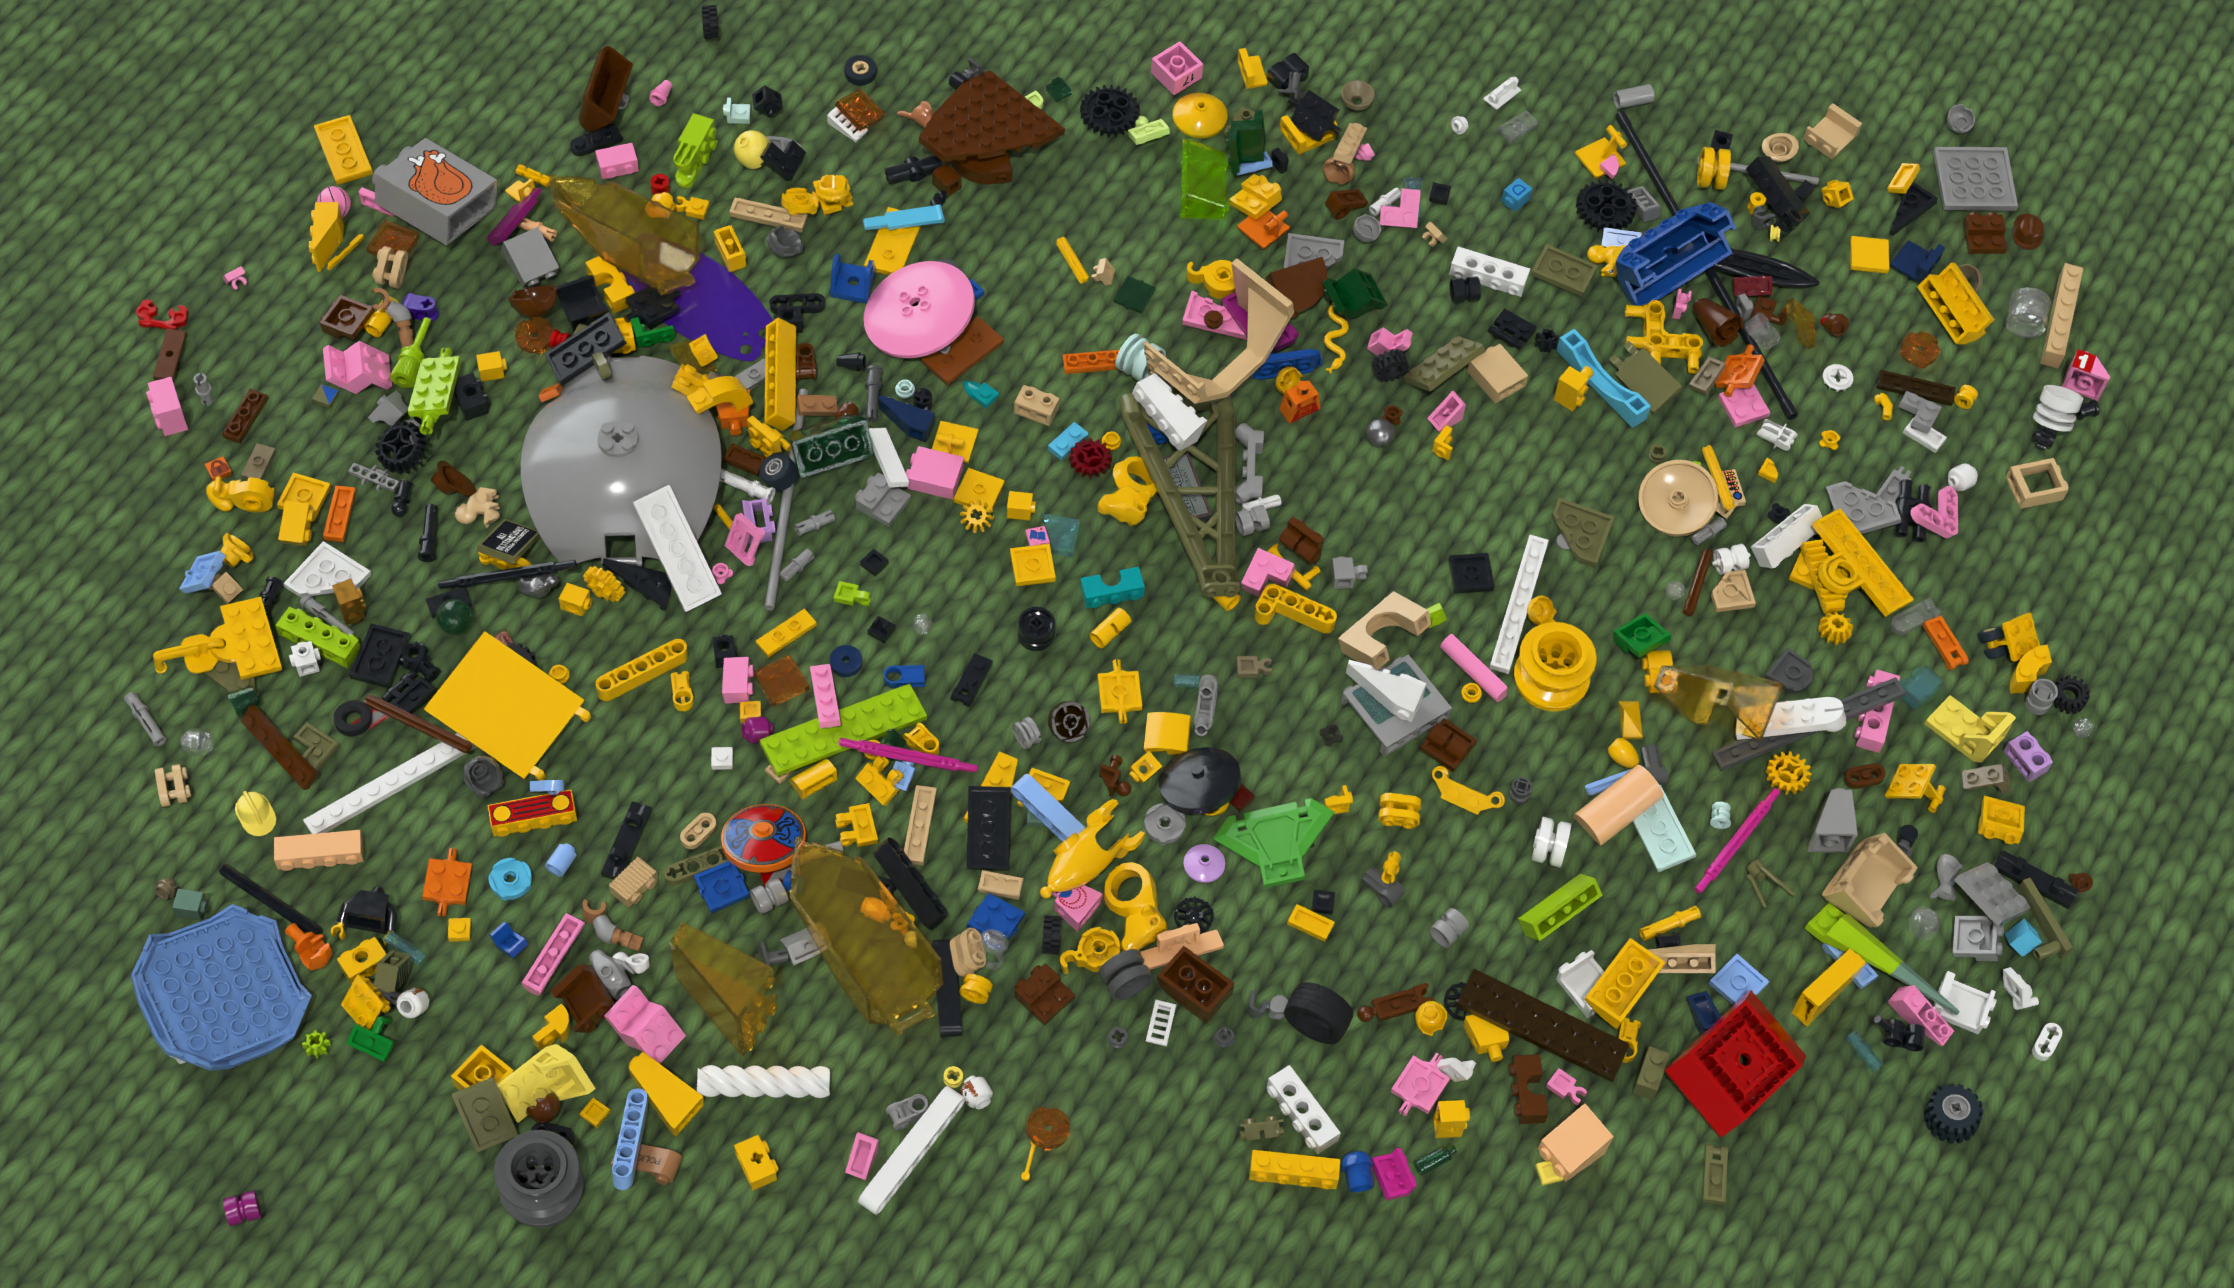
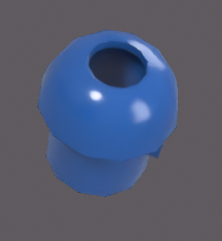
M1351 1152L1344 1156L1341 1162V1171L1346 1174L1349 1192H1363L1375 1186L1371 1170L1374 1162L1366 1152Z

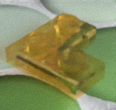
M1794 298L1786 300L1787 316L1798 325V340L1808 349L1815 347L1816 332L1814 323L1816 319L1814 314L1809 312Z

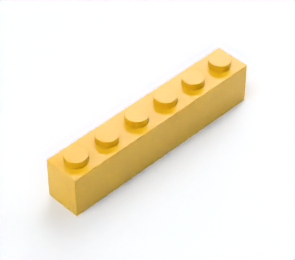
M777 318L766 325L765 423L784 431L795 424L797 337L796 326Z

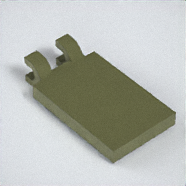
M1628 341L1624 347L1631 356L1622 362L1614 354L1609 360L1619 370L1615 375L1631 391L1639 393L1651 405L1650 410L1656 414L1683 387L1644 347L1638 351Z

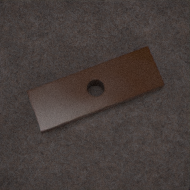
M166 329L153 374L154 381L172 377L174 383L187 338L186 331Z
M249 389L223 431V438L241 444L269 399L268 395Z

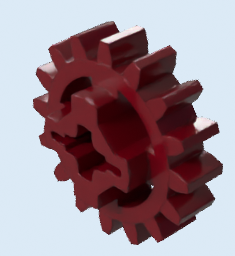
M1089 438V442H1086L1084 439H1082L1081 444L1076 442L1075 448L1071 447L1069 454L1070 467H1075V473L1081 472V477L1088 474L1090 479L1093 474L1097 478L1100 472L1105 474L1106 468L1110 469L1112 462L1110 448L1106 449V443L1099 444V439L1093 442L1092 438Z

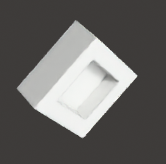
M712 747V770L733 769V747Z

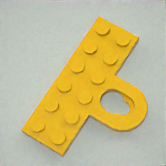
M1841 508L1816 520L1812 524V527L1834 553V555L1825 559L1818 569L1819 578L1828 590L1843 595L1861 586L1885 617L1909 605L1914 600ZM1837 566L1846 568L1851 578L1837 577L1834 572Z

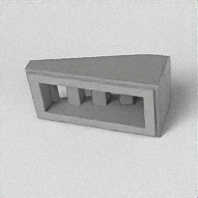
M1643 186L1628 190L1627 193H1633L1632 198L1636 199V211L1644 222L1660 217L1661 206Z

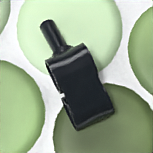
M1880 1015L1875 1016L1874 1022L1883 1029V1043L1885 1045L1905 1048L1914 1052L1923 1050L1925 1039L1924 1026L1909 1024L1906 1026V1030H1904V1023L1900 1020H1885Z

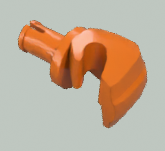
M295 923L290 924L286 928L285 934L296 943L294 946L295 952L299 954L302 963L310 971L321 969L328 964L333 953L330 944L324 943L322 939L324 936L322 934L316 935L313 932L305 934Z

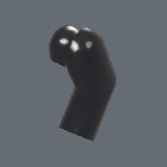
M943 190L938 191L931 199L930 206L941 205L942 207L947 198V193Z

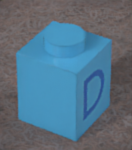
M1518 178L1504 189L1501 202L1516 212L1530 200L1532 188Z

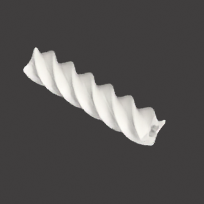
M707 1065L701 1069L698 1068L697 1092L706 1097H714L719 1094L728 1097H737L742 1094L749 1097H760L766 1094L778 1098L788 1094L792 1097L801 1098L810 1094L816 1098H824L830 1095V1069L818 1066L809 1070L802 1066H795L787 1070L782 1066H772L765 1070L756 1065L746 1069L735 1065L721 1069L714 1065Z

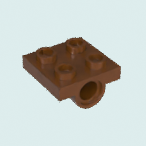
M1292 517L1288 521L1287 527L1281 533L1279 542L1292 551H1296L1297 555L1310 564L1314 563L1316 565L1321 559L1324 538L1318 532L1308 528L1303 521Z
M1443 718L1440 723H1436L1431 729L1427 739L1421 745L1420 751L1454 772L1475 747L1477 740Z

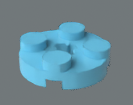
M505 858L493 866V870L488 877L489 884L493 893L499 896L501 900L517 899L531 890L532 874L525 862L517 861L515 858ZM508 875L516 877V879L513 882L509 883L505 881V879L507 880Z

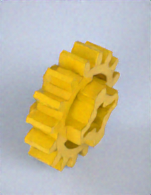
M590 566L583 575L585 578L584 582L588 583L587 587L591 588L592 592L599 598L604 597L607 601L610 599L612 602H618L625 594V588L621 586V582L608 570L604 571L601 567L598 569L596 566Z
M1789 751L1788 755H1785L1784 752H1781L1779 756L1775 754L1772 760H1769L1765 771L1768 774L1767 781H1772L1771 787L1777 786L1779 791L1785 790V795H1788L1789 791H1792L1794 795L1798 790L1802 792L1805 786H1808L1812 775L1809 772L1810 765H1805L1806 759L1800 760V754H1797L1795 757L1792 756L1791 751Z

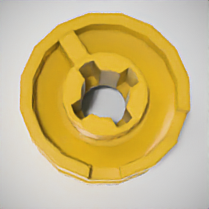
M976 974L965 975L964 984L959 990L960 995L970 1002L985 1004L988 1001V993L992 991L993 984L988 979Z

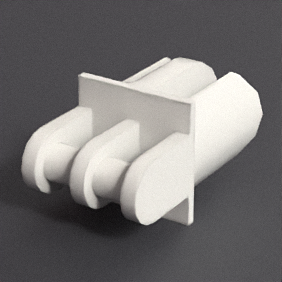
M1765 419L1761 429L1757 432V436L1775 444L1774 449L1777 446L1788 451L1791 448L1790 445L1794 443L1797 433L1787 428V424L1782 427Z

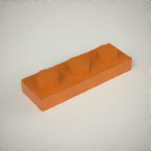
M335 486L323 534L324 540L345 541L356 496V488Z

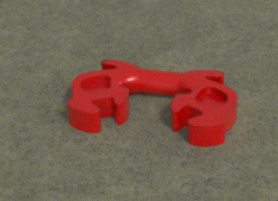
M152 300L141 301V305L136 309L140 327H156L165 330H177V328L185 326L188 321L187 316L189 312L185 306L178 305L179 311L174 312L173 308L169 310L170 320L161 321L151 318L156 317L158 314L157 306L153 305Z

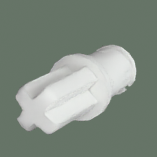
M1394 188L1386 195H1381L1378 201L1369 206L1370 213L1373 216H1377L1380 213L1381 205L1391 206L1394 201L1401 197L1400 189Z
M1279 495L1266 498L1258 497V500L1242 503L1241 507L1242 510L1247 509L1248 511L1252 507L1263 505L1265 509L1280 506L1281 498Z

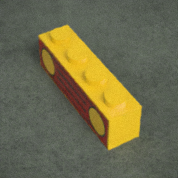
M572 790L560 791L556 795L544 794L488 805L493 836L504 837L510 833H525L531 829H546L553 825H568L577 821Z

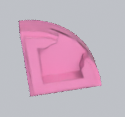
M1611 155L1600 164L1599 168L1613 179L1617 174L1619 163L1617 158Z

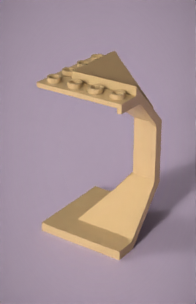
M1237 258L1231 264L1237 303L1248 312L1247 348L1213 380L1186 374L1147 341L1143 343L1149 376L1156 373L1171 387L1172 393H1182L1194 404L1225 398L1236 390L1266 362L1294 314L1292 301Z

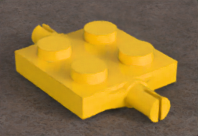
M1115 659L1112 661L1113 671L1099 673L1097 677L1101 713H1118L1119 723L1122 724L1124 721L1125 724L1128 722L1126 712L1142 710L1138 671L1128 672L1121 670V660L1117 659L1116 664Z

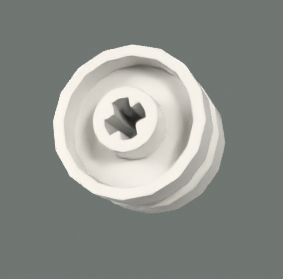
M1542 817L1533 843L1532 861L1543 863L1547 853L1550 852V866L1561 868L1570 835L1571 823L1561 821L1557 825L1556 832L1553 833V819Z

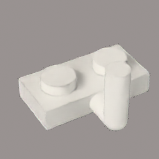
M2011 967L2003 969V987L2013 997V1008L2019 1010L2038 1005V998L2032 997L2030 985H2027Z

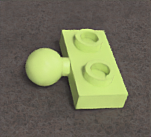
M1139 116L1136 120L1135 128L1128 130L1129 137L1136 145L1170 134L1169 127L1162 119L1149 123L1145 116Z

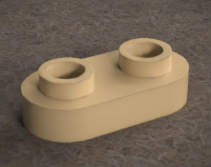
M710 813L698 815L681 832V844L687 849H695L700 846L716 830L715 817ZM704 824L710 825L707 828L702 827ZM690 838H694V839H695V840L692 841V842H689V841H688V839H690Z

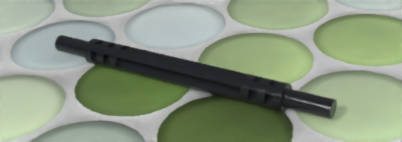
M576 560L564 562L551 561L536 565L457 576L456 579L438 581L439 589L457 586L461 588L536 575L540 576L557 573L559 570L577 568Z

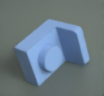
M895 761L893 769L895 771L898 769L904 774L903 778L895 785L897 788L908 791L914 773L918 771L917 768L913 767L914 763Z

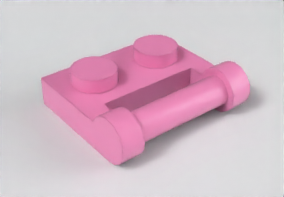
M742 513L736 514L724 546L745 565L752 566L756 559L754 556L760 540L764 538L765 531L762 528L756 527ZM752 535L753 539L750 544L749 550L746 553L745 549L748 544L749 538Z

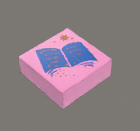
M1045 526L1025 530L1029 546L1050 544Z

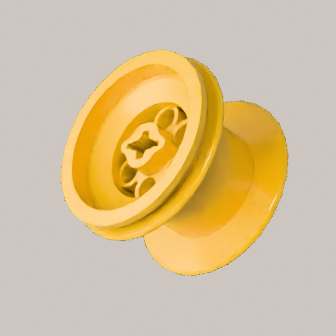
M1547 622L1534 627L1522 640L1520 656L1514 667L1515 684L1520 695L1532 706L1545 711H1563L1573 707L1588 691L1590 677L1597 664L1596 649L1590 638L1573 625L1563 622Z

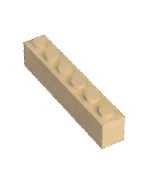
M2065 263L2060 272L2040 364L2059 368L2065 356L2083 273L2082 267Z

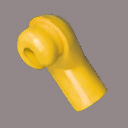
M1885 393L1875 395L1874 401L1876 404H1882L1883 406L1882 419L1890 420L1893 411L1892 402Z

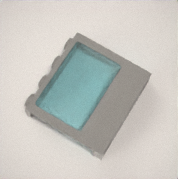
M1409 654L1403 658L1395 659L1391 665L1381 667L1378 671L1381 672L1387 669L1391 671L1392 675L1400 676L1402 673L1426 683L1422 703L1412 722L1401 720L1392 714L1359 684L1354 687H1347L1342 695L1341 703L1343 705L1350 703L1381 742L1379 751L1384 757L1432 729L1443 718L1446 720L1450 718L1452 707Z

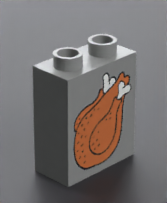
M424 138L413 147H405L397 159L389 165H380L372 177V183L375 185V203L446 246L496 207L497 179L427 138Z

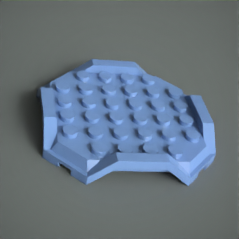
M232 904L204 921L171 933L149 935L131 974V981L138 1005L156 1043L165 1054L209 1071L225 1070L272 1053L294 1039L312 995L300 983L282 945L276 920L260 915V917L247 912V909Z

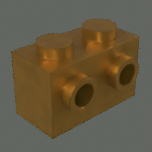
M352 578L332 585L345 624H355L365 619L363 611L367 609L360 588H355Z

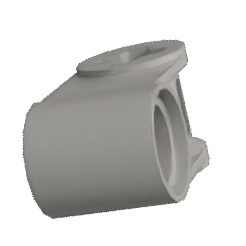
M916 1094L889 1105L885 1111L890 1115L894 1123L893 1129L901 1130L918 1122L929 1108L928 1100L925 1096ZM921 1104L924 1108L915 1110L914 1106Z

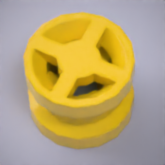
M1963 385L1959 389V393L1956 394L1954 402L1962 409H1970L1973 401L1978 397V392L1970 385Z

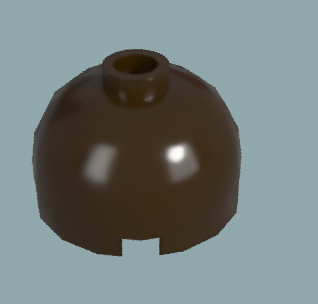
M1062 701L1056 704L1050 710L1048 716L1050 732L1057 739L1065 742H1076L1083 738L1084 733L1090 726V716L1087 709L1074 701Z

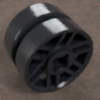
M1042 607L1028 608L1021 613L1018 620V640L1024 648L1031 651L1047 649L1054 641V616L1050 611Z

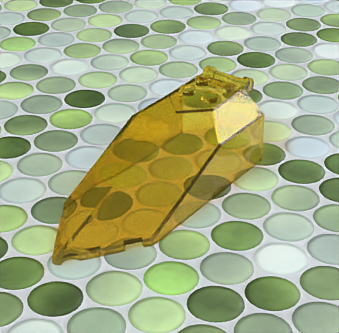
M555 174L549 175L554 205L603 261L650 285L652 288L658 289L661 295L669 293L670 290L685 285L691 286L695 283L693 275L689 272L700 259L699 223L612 181H607L606 185L595 184V179L572 176L560 177Z
M797 837L794 840L795 851L793 852L790 900L835 979L869 1024H889L894 1034L898 1036L903 1033L904 1029L925 1018L933 1017L935 1014L928 1001L943 985L941 958L863 858L856 856L854 859L845 856L844 852L817 842L807 843L802 841V837ZM921 1007L922 1010L901 1022L897 1021L902 1016Z

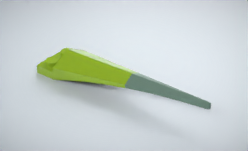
M1828 903L1807 923L1805 929L1821 942L1843 952L1851 949L1859 954L1866 963L1909 986L1915 985L1922 994L1951 1013L1959 1014L1960 1011L1850 914H1844L1834 905Z

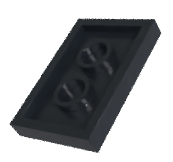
M371 623L349 673L350 679L389 688L400 664L398 660L401 658V653L411 638L410 633Z

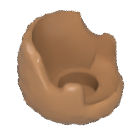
M1331 157L1323 165L1325 177L1331 183L1343 185L1351 181L1355 175L1353 162L1348 164L1334 160Z

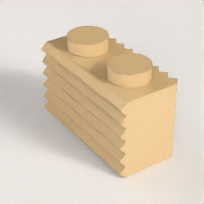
M636 857L609 884L610 893L629 908L632 904H637L642 899L643 893L647 889L651 890L658 882L657 871L640 857Z

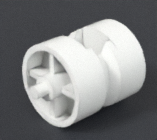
M1743 544L1733 545L1731 550L1728 548L1717 549L1713 553L1714 561L1712 565H1715L1720 575L1731 572L1732 569L1735 571L1748 569L1750 553L1747 552Z

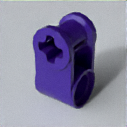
M413 293L405 295L402 305L408 308L412 319L423 320L424 317H427L432 322L439 317V311L435 307L436 303L432 297Z

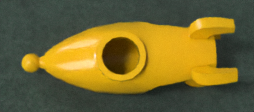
M1111 799L1087 817V827L1078 834L1074 832L1053 850L1057 856L1049 871L1047 886L1042 887L1040 890L1041 897L1048 899L1051 897L1052 892H1064L1084 886L1095 879L1114 858H1123L1129 851L1135 850L1145 838V832L1142 831L1129 838L1128 833L1107 851L1103 850L1096 842V833L1114 817L1110 813L1118 805V800Z

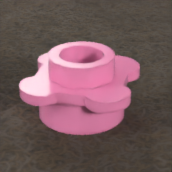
M724 563L714 565L711 570L718 584H724L728 577L733 576V571L728 569V566Z

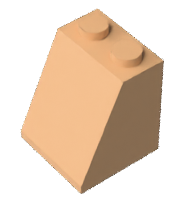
M1584 1104L1543 1138L1538 1150L1540 1156L1545 1161L1552 1163L1555 1174L1558 1177H1563V1180L1567 1182L1602 1157L1614 1136L1589 1107Z

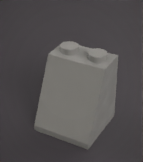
M539 227L503 242L500 252L522 287H533L539 283V280L543 278L548 280L557 275L559 266Z
M1844 788L1831 789L1811 836L1807 852H1849L1858 835L1852 790H1845Z

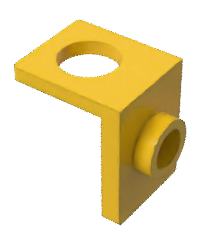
M530 179L524 184L518 180L507 188L505 193L518 203H521L535 188L534 180Z

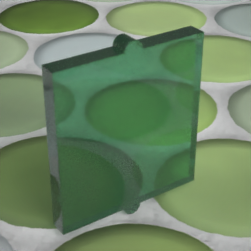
M1128 276L1117 293L1114 303L1126 307L1127 310L1131 309L1142 314L1156 291V287L1144 283L1143 280L1139 281Z

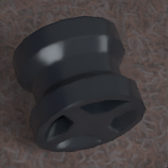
M926 388L917 389L913 394V406L931 410V391Z

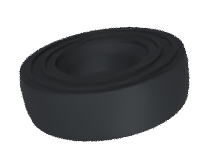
M358 700L342 703L334 713V724L337 730L345 736L361 735L369 729L372 723V714L369 707ZM356 712L361 715L360 720L355 724L345 722V718L349 713Z

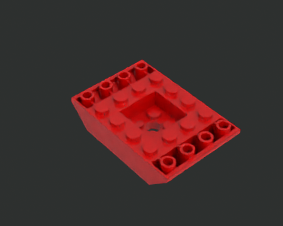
M1749 990L1672 1062L1664 1072L1721 1138L1744 1122L1803 1065L1806 1055L1752 990ZM1741 1054L1745 1055L1748 1059L1746 1066L1740 1062Z

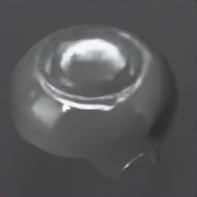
M1917 907L1911 911L1908 918V931L1920 940H1931L1935 937L1940 928V917L1936 911L1928 907Z

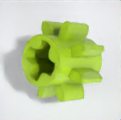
M314 1030V1033L305 1035L306 1042H303L302 1046L303 1049H306L308 1057L312 1054L318 1059L319 1056L328 1054L326 1047L331 1046L329 1040H326L327 1035L325 1032L320 1034Z

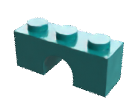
M1139 567L1119 570V583L1115 586L1104 584L1100 574L1080 578V591L1085 608H1098L1106 604H1118L1121 601L1138 600L1144 597L1145 586Z

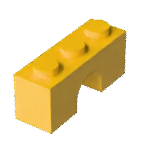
M604 253L585 262L588 276L593 275L596 287L601 284H611V286L603 290L605 301L612 312L615 314L628 308L629 306L625 303L626 297L634 294L635 291L631 285H627L624 274L618 272L613 258L610 259Z

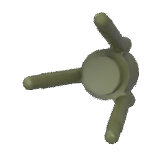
M1759 859L1753 861L1746 870L1750 873L1747 875V878L1751 882L1763 908H1766L1767 905L1755 880L1762 881L1768 876L1791 896H1795V893L1772 874Z

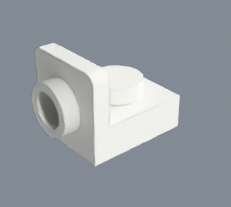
M1456 1058L1441 1059L1437 1067L1447 1076L1451 1077L1454 1082L1468 1080L1472 1076L1476 1062L1473 1060L1461 1062Z

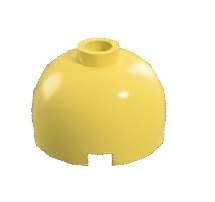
M745 131L738 136L734 143L735 157L748 169L759 168L762 166L760 164L764 162L760 156L770 141L759 131Z

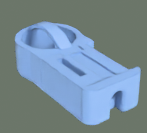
M564 780L530 781V792H548L551 795H556L560 791H564Z

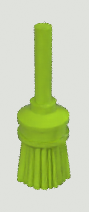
M424 317L413 345L401 349L398 363L390 374L391 381L401 388H413L421 359H425L420 346L431 322L427 317Z

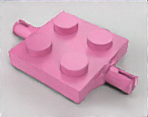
M1435 1053L1430 1063L1422 1061L1413 1055L1392 1087L1391 1093L1404 1101L1398 1110L1400 1114L1403 1112V1116L1407 1115L1411 1107H1416L1429 1114L1450 1081L1451 1077L1442 1073L1437 1067L1439 1061L1443 1059L1441 1055L1438 1057V1053Z

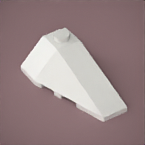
M1349 660L1346 670L1347 675L1392 714L1401 720L1412 722L1422 703L1426 683L1401 673L1400 676L1392 675L1390 670L1384 669L1380 672L1371 665Z

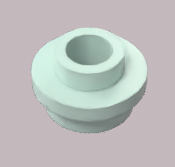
M901 380L896 385L895 392L900 398L906 399L913 396L915 387L909 380Z

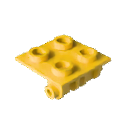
M357 974L341 1003V1006L357 1024L368 1029L372 1028L381 1011L386 1013L391 1008L389 1006L390 1002L382 996L378 988L374 987L370 979L361 977L359 974Z

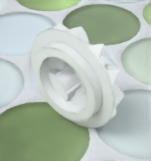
M1830 365L1824 370L1822 375L1824 384H1827L1829 389H1836L1837 392L1839 390L1845 391L1853 383L1852 372L1843 365ZM1836 374L1839 376V382L1836 381Z

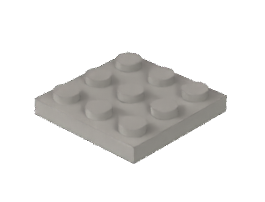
M1989 862L1963 872L1954 879L1997 926L2019 917L2031 909L2027 900L2022 895H2019L2013 889L2012 884L2005 880L1998 873L1997 868Z

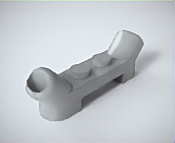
M1247 423L1240 424L1235 431L1236 439L1246 448V450H1243V461L1246 462V466L1242 468V478H1246V480L1236 487V502L1240 505L1247 503L1251 499L1262 497L1263 476H1255V453L1262 454L1264 431L1253 430Z

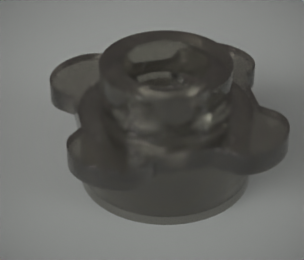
M1328 725L1319 732L1320 736L1324 738L1326 746L1343 741V736L1340 735L1337 725Z

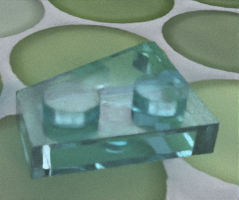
M1043 513L1042 521L1045 524L1053 554L1073 557L1080 520Z

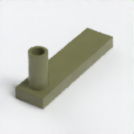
M2031 878L2023 880L2018 891L2027 900L2031 907L2030 911L2050 942L2033 949L2034 958L2039 961L2054 954H2057L2060 959L2067 957L2073 949L2071 943Z

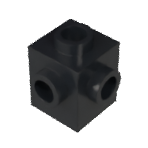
M764 85L752 94L753 108L759 113L772 117L782 109V97L779 92Z

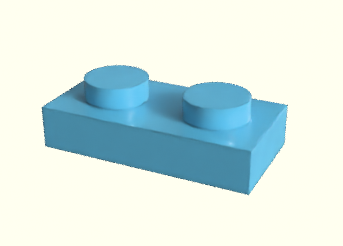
M1074 422L1048 445V450L1063 461L1070 454L1071 447L1075 448L1076 442L1081 444L1082 439L1086 440L1089 437V433Z

